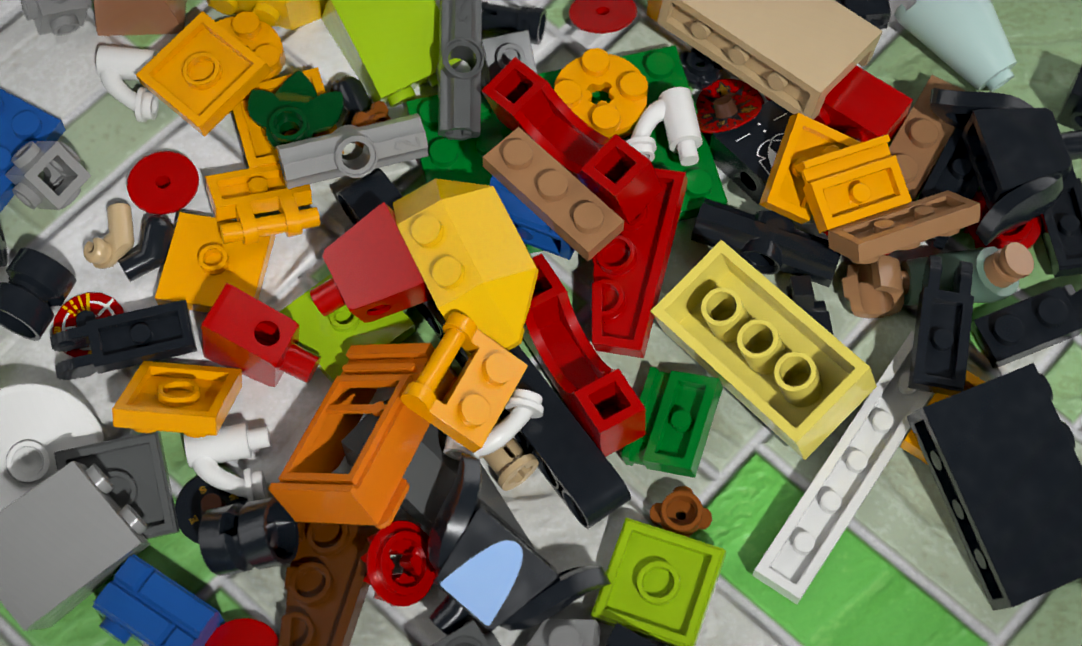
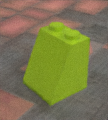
M435 0L327 1L322 20L373 102L382 101L385 103L388 101L392 108L416 96L413 89L424 83L430 82L432 88L438 86L436 68L439 61L440 10ZM458 58L451 59L449 64L453 69H456L463 60Z

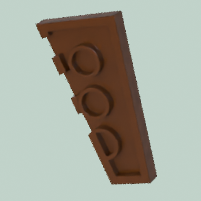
M297 522L299 547L296 557L290 563V567L286 569L285 589L288 593L286 613L281 618L279 646H350L370 585L362 581L368 574L366 563L360 558L368 552L370 544L367 537L377 533L380 529L376 528L375 525Z

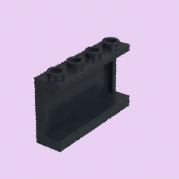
M1034 363L925 406L906 416L993 610L1015 607L1082 578V465L1074 450L1076 446L1074 435L1069 426L1060 420L1052 403V388L1046 377L1038 373Z

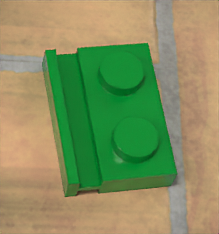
M650 367L640 396V401L646 408L645 436L623 448L621 457L625 464L633 466V464L645 465L647 469L695 478L722 393L723 386L720 379L671 370V373L660 372L658 368Z

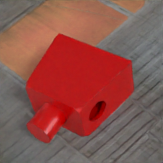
M385 202L377 206L324 249L322 256L333 278L310 290L311 298L323 316H327L346 305L349 311L364 323L376 321L433 299L396 225L395 213Z
M227 282L201 324L204 358L226 368L242 369V375L270 387H275L284 372L308 384L321 360V356L298 345L300 325L296 321Z

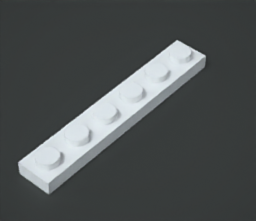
M914 331L910 332L876 384L877 387L870 393L753 572V577L795 604H798L910 430L911 426L906 416L923 408L933 392L908 388Z

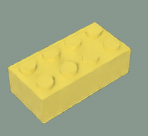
M722 240L651 310L652 315L666 335L709 374L719 378L721 384L804 460L877 387L870 366Z

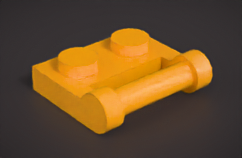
M453 312L442 328L445 333L423 371L416 382H409L400 398L403 404L472 453H475L483 447L528 365L480 332L471 318L464 314ZM462 347L471 355L442 403L436 399L434 391Z

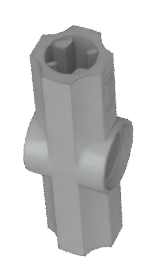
M419 114L361 127L343 125L331 134L276 146L281 172L287 189L342 176L362 178L376 168L428 156L426 133ZM349 143H364L363 152L358 158L354 160L342 159L343 149Z

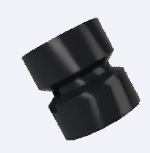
M25 247L20 248L6 269L9 281L0 282V325L25 339L39 341L55 316L51 306H62L77 280L67 268L56 260L39 251Z
M275 497L246 502L245 505L239 503L208 509L200 521L198 540L200 552L206 566L212 573L224 576L250 571L254 567L265 569L292 563L299 547V530L297 522Z

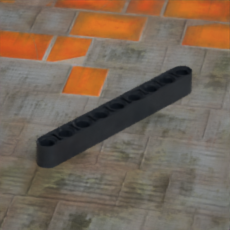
M379 168L374 169L370 174L356 180L336 193L342 209L353 225L384 202L394 211L393 202L403 197ZM431 299L415 305L441 340L445 334L442 328L446 320L440 313L434 300ZM518 345L509 350V352L526 363L528 367L515 389L529 390L539 394L543 398L541 405L544 407L542 417L530 418L514 437L527 454H534L539 461L537 468L580 524L589 529L630 501V492L615 468ZM461 347L455 359L463 369L469 357ZM504 408L499 416L500 419L506 418L510 412Z

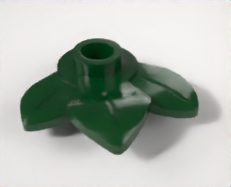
M296 71L275 94L264 90H252L248 100V111L252 121L266 130L267 140L276 151V146L313 138L315 134L329 130L338 122L344 107V99L341 92H328L317 96L312 83L301 71ZM290 130L298 131L293 135H284L287 131Z

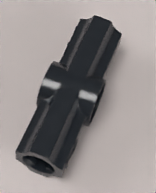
M706 198L701 205L691 235L692 241L714 247L720 240L724 241L761 274L773 275L782 271L794 276L810 275L812 282L826 287H830L841 254L829 248V241L827 239L795 229V225L789 218L774 211L761 210L753 215Z

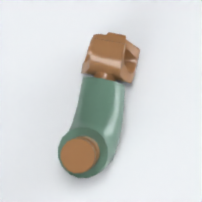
M1011 242L1002 249L985 247L982 250H962L932 255L942 258L943 269L939 290L953 292V276L960 261L973 264L971 296H974V303H993L1011 296L1017 291L1020 278L1028 276L1034 269L1032 254L1023 244L1018 242ZM882 255L874 263L848 264L847 277L842 278L844 297L850 300L853 314L860 318H883L900 312L903 304L905 306L918 305L928 256L904 260L900 264L897 258Z

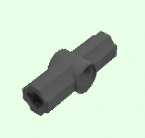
M440 0L439 61L436 68L438 80V135L446 137L448 140H466L480 136L481 70L485 60L484 52L481 48L482 0ZM462 59L468 63L471 71L465 73L457 72L451 67L449 60Z

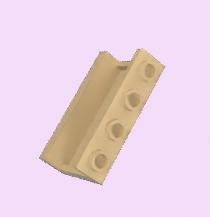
M663 0L657 21L659 25L793 115L799 112L813 120L820 113L826 95L857 64L865 66L871 60L883 32L835 0Z

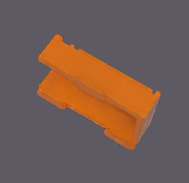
M431 343L350 346L346 353L349 359L348 363L342 366L343 371L341 375L336 377L281 472L278 478L280 480L279 483H271L268 488L296 522L375 525L378 529L386 528L392 523L410 488L407 480L402 477L431 424L405 406L400 397L409 382H416L435 351ZM449 368L434 391L436 399L442 403L457 379ZM396 387L387 404H384L382 401L369 404L378 388ZM363 414H373L375 417L380 416L350 473H331L339 467L345 456L341 441L359 423Z

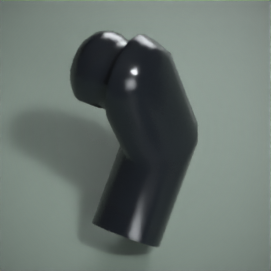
M344 76L332 83L330 92L337 91L343 94L344 107L347 111L341 126L351 125L353 117L357 112L371 109L372 102L360 80L352 76Z
M153 215L143 223L140 250L118 261L129 282L165 264L174 234L173 224L170 220L160 215Z

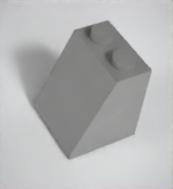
M72 461L0 511V602L24 631L51 628L117 573L130 555L134 554L137 556L150 545L149 541L142 534L148 529L146 523L130 505L127 504L122 509L109 494L114 489V485L95 464L87 468L85 464Z

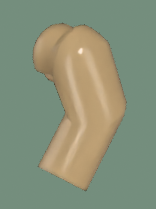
M115 203L107 208L109 233L103 239L95 237L93 242L88 241L85 244L84 258L88 262L93 263L96 268L106 269L113 267L133 247L132 210L128 204Z

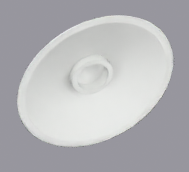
M25 383L0 388V511L57 472L54 452L106 441L98 420L79 399L61 389L43 384Z

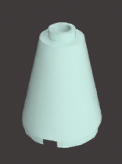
M916 0V3L908 11L903 4L897 8L894 16L899 23L976 90L979 91L987 87L990 92H993L1015 76L1010 69L1017 64V61L991 0Z

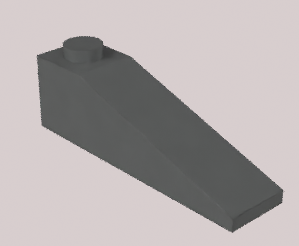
M389 399L383 401L384 404H387ZM367 414L341 441L347 463L353 467L380 416L375 417L373 414ZM432 424L429 425L402 477L407 480L410 488L400 506L429 531H431L435 518L451 489L459 466V460L453 459L443 452L447 435ZM481 464L483 480L477 505L481 502L535 550Z

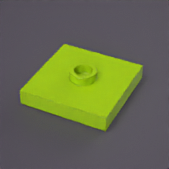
M330 274L279 312L300 325L298 345L321 356L318 368L333 384L336 377L341 375L343 371L342 366L349 361L346 353L351 345L400 344L413 334L416 329L415 324L403 311L369 323H364L353 315L346 305L327 316H323L314 304L310 290L333 278Z
M625 517L606 571L611 584L600 588L591 613L592 620L615 627L616 623H619L642 637L668 646H696L726 557V549Z

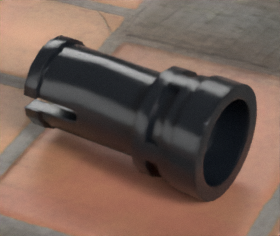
M482 1V31L510 34L528 30L531 44H541L546 26L547 13L545 8L522 6L521 9Z

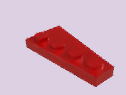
M654 168L663 190L630 224L624 221V230L592 258L594 263V283H592V344L595 351L637 358L645 357L654 320L651 310L658 304L688 183L686 172Z

